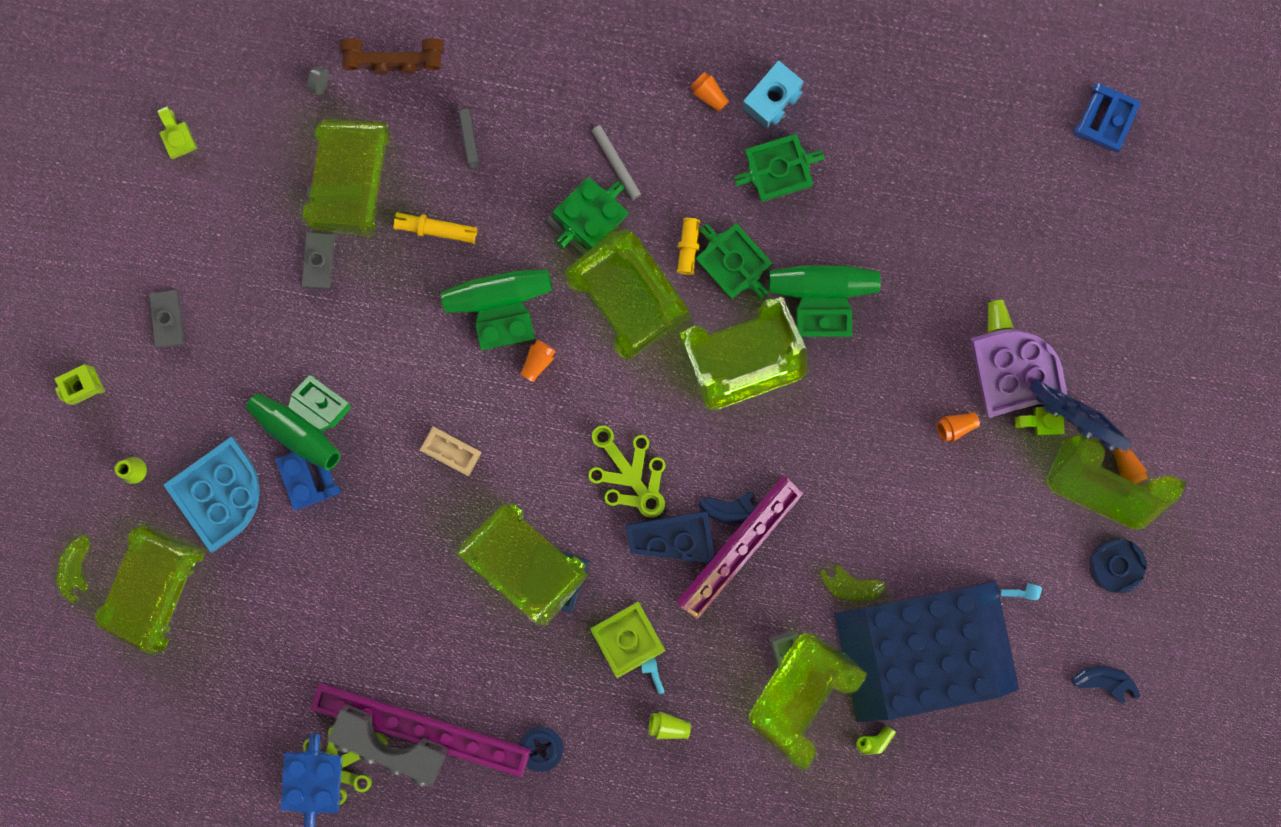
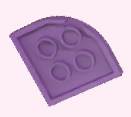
M1004 329L970 338L985 415L988 418L1040 404L1035 399L1037 395L1030 389L1035 378L1067 394L1063 368L1058 355L1048 343L1037 335L1019 329Z

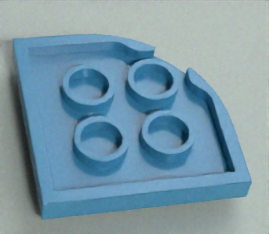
M234 437L227 439L164 484L168 493L211 553L232 540L247 527L256 512L259 502L260 485L257 472L251 460Z

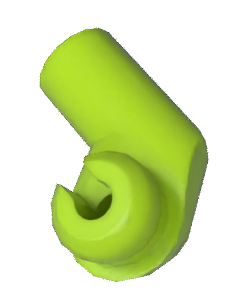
M884 725L877 736L860 737L856 742L858 751L865 755L880 754L886 749L896 732L887 725Z

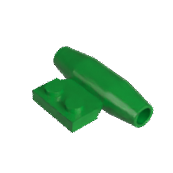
M802 265L769 271V293L802 298L796 309V337H852V309L847 298L880 292L881 277L880 271L847 265Z
M548 269L517 270L467 281L442 291L441 300L445 313L479 312L475 325L481 350L534 340L535 334L531 315L523 305V302L553 291Z
M311 375L291 394L288 407L259 393L249 399L246 405L247 412L266 433L297 456L325 470L334 468L339 462L341 453L326 438L322 431L331 427L334 428L351 409V406L346 400Z

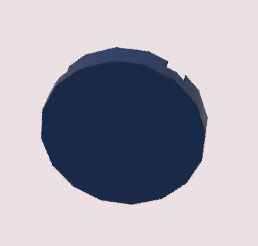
M1112 538L1103 541L1094 549L1090 557V571L1093 579L1101 588L1109 592L1126 593L1134 590L1142 583L1145 570H1147L1144 552L1137 544L1126 539Z

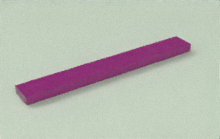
M324 683L318 684L311 707L313 712L337 719L340 710L348 704L371 714L373 729L376 732L414 744L426 738L449 748L447 753L449 755L521 778L524 775L531 752L530 748Z

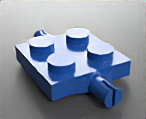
M309 733V750L284 753L281 811H297L304 814V827H315V817L317 814L339 812L343 754H328L320 751V733L316 735L315 733Z

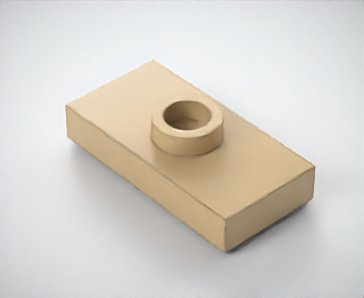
M433 426L420 448V451L467 476H470L482 453Z

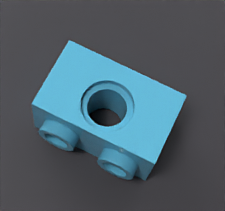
M778 61L743 101L742 109L766 129L771 123L776 125L786 113L783 111L788 103L793 105L803 92L800 89L804 81ZM777 92L780 94L781 100L777 102L771 101L767 94Z

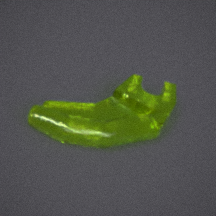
M85 534L71 541L60 556L56 583L62 595L71 603H76L79 600L73 593V589L76 586L81 591H86L89 588L81 566L90 548V538Z
M840 565L834 566L836 575L833 578L827 576L825 569L819 571L823 584L835 597L859 602L874 599L886 590V584L883 581L880 582L878 579L856 580Z

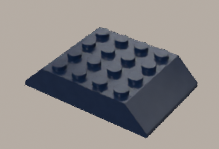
M996 580L834 612L856 722L891 720L1000 698L1019 690Z

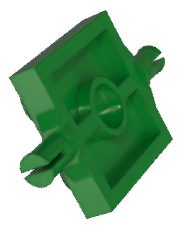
M794 134L745 149L744 152L749 165L748 172L734 175L733 179L736 187L752 182L762 203L813 187L809 173L810 164L825 160L822 149L806 154L800 145L798 135Z
M590 177L582 182L552 211L551 217L565 231L555 240V244L560 249H564L574 239L592 252L629 214L615 199L624 190L623 184L619 186L620 182L616 181L608 190H605Z
M708 223L699 230L710 243L706 250L696 257L695 260L730 300L749 288L753 290L760 300L769 293L758 280L761 274L773 263L737 223L728 231L719 235L715 233Z

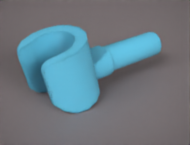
M1027 583L1025 591L1001 589V596L1037 600L1040 598L1042 587Z
M652 658L641 665L642 673L651 672L657 692L662 694L665 691L659 678L656 659Z

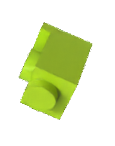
M86 364L54 378L58 385L55 388L60 400L66 404L75 405L98 393L105 392L95 368ZM81 382L84 389L78 391L77 385Z

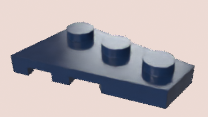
M707 510L625 524L630 553L707 564L715 557Z

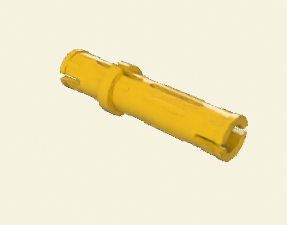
M396 212L393 226L395 230L415 232L421 237L425 234L472 244L476 242L475 237H477L478 227L429 219L427 215L423 214L418 217Z

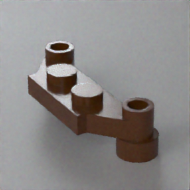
M354 38L341 39L342 68L355 71L360 67L368 69L374 74H387L388 71L414 74L415 71H423L424 68L433 71L440 70L441 54L444 53V41L437 38L423 39L422 52H362L361 40Z

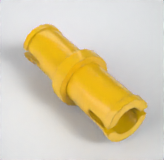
M683 218L681 242H678L677 247L680 249L677 273L694 275L696 251H699L700 246L697 244L699 224L701 222L698 219Z

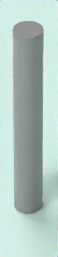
M601 125L596 126L591 131L632 200L640 197V191Z

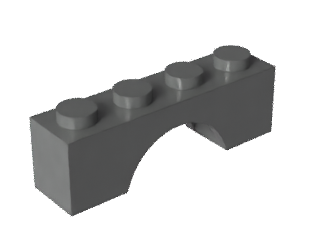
M348 704L340 710L328 738V742L333 743L334 748L337 750L354 752L360 755L359 758L370 764L377 762L386 766L385 769L392 774L401 775L402 773L409 776L412 782L420 786H432L449 751V748L426 738H423L410 748H391L381 742L375 734L372 715Z

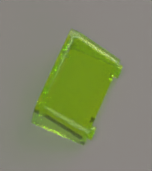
M323 119L322 124H317L315 140H319L311 194L309 204H304L303 220H307V226L310 229L370 238L375 237L376 204L383 159L386 156L384 145L389 146L390 139L388 123L364 120Z
M629 229L610 233L563 271L567 276L569 286L575 291H588L618 334L614 338V349L626 361L637 356L691 317L685 302L637 235Z
M783 296L766 300L758 310V318L710 335H708L705 328L697 326L690 327L686 331L679 333L699 392L707 409H720L793 383L806 376L809 370L806 346Z
M1082 434L1064 439L1047 478L1048 487L1054 493L1135 530L1146 528L1180 498L1187 482L1174 476L1165 475L1152 479L1150 484L1146 486H1140L1100 467L1105 454L1101 443Z
M504 503L461 543L455 553L534 622L547 626L589 576L584 571L586 565L575 555L571 559L564 555L521 517L524 512L514 503H511L509 506Z
M140 525L138 528H133L128 536V549L105 604L100 606L94 620L97 622V628L142 652L154 655L165 651L169 639L165 638L163 633L169 632L171 627L168 624L189 575L194 573V569L190 567H193L196 561L202 562L207 549L148 525Z
M810 633L800 635L752 708L749 721L752 727L789 761L806 771L814 759L815 747L807 737L803 736L804 732L833 687L843 693H852L860 687L867 673L850 656Z

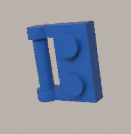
M1094 84L1091 91V100L1080 124L1075 126L1073 135L1080 139H1087L1117 153L1122 147L1141 102L1105 85ZM1102 99H1107L1110 101L1097 131H1095L1090 126Z
M295 453L275 459L294 511L341 494L339 486H335L330 470L317 466L325 490L319 492L307 460L300 458Z

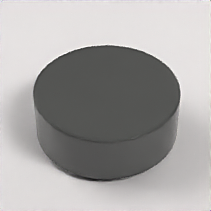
M316 66L311 70L307 80L309 92L321 95L325 91L329 81V71L327 69Z

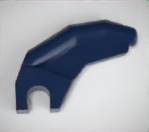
M751 491L731 502H724L708 497L706 500L702 498L699 502L700 508L707 510L708 517L722 523H743L757 507L751 504L750 500L754 494Z
M1100 665L1082 669L1071 678L1073 685L1081 689L1103 688L1119 703L1126 702L1123 696L1126 690H1130L1132 698L1140 697L1136 684L1123 670Z

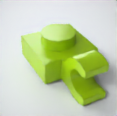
M168 106L158 110V114L166 127V130L159 132L170 158L175 159L198 149L185 122L178 124L173 111L169 110Z
M1044 407L1033 408V416L1014 417L1015 428L1034 427V436L1065 434L1064 417L1062 415L1054 416L1046 411Z

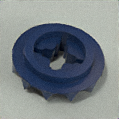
M539 726L528 730L519 745L531 749L526 767L536 772H545L553 769L560 762L563 755L561 737L553 729ZM535 738L541 744L552 743L546 749L548 759L541 753L531 756V753L537 747Z

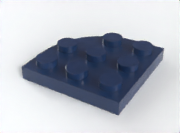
M1036 378L1030 386V389L1037 395L1035 399L1045 405L1044 409L1057 417L1062 415L1069 423L1077 427L1076 431L1091 439L1094 435L1100 439L1099 442L1111 450H1115L1117 447L1125 452L1133 443L1102 412Z

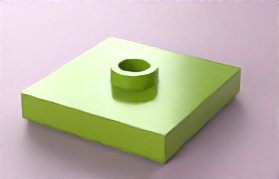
M639 602L590 628L616 678L666 651Z

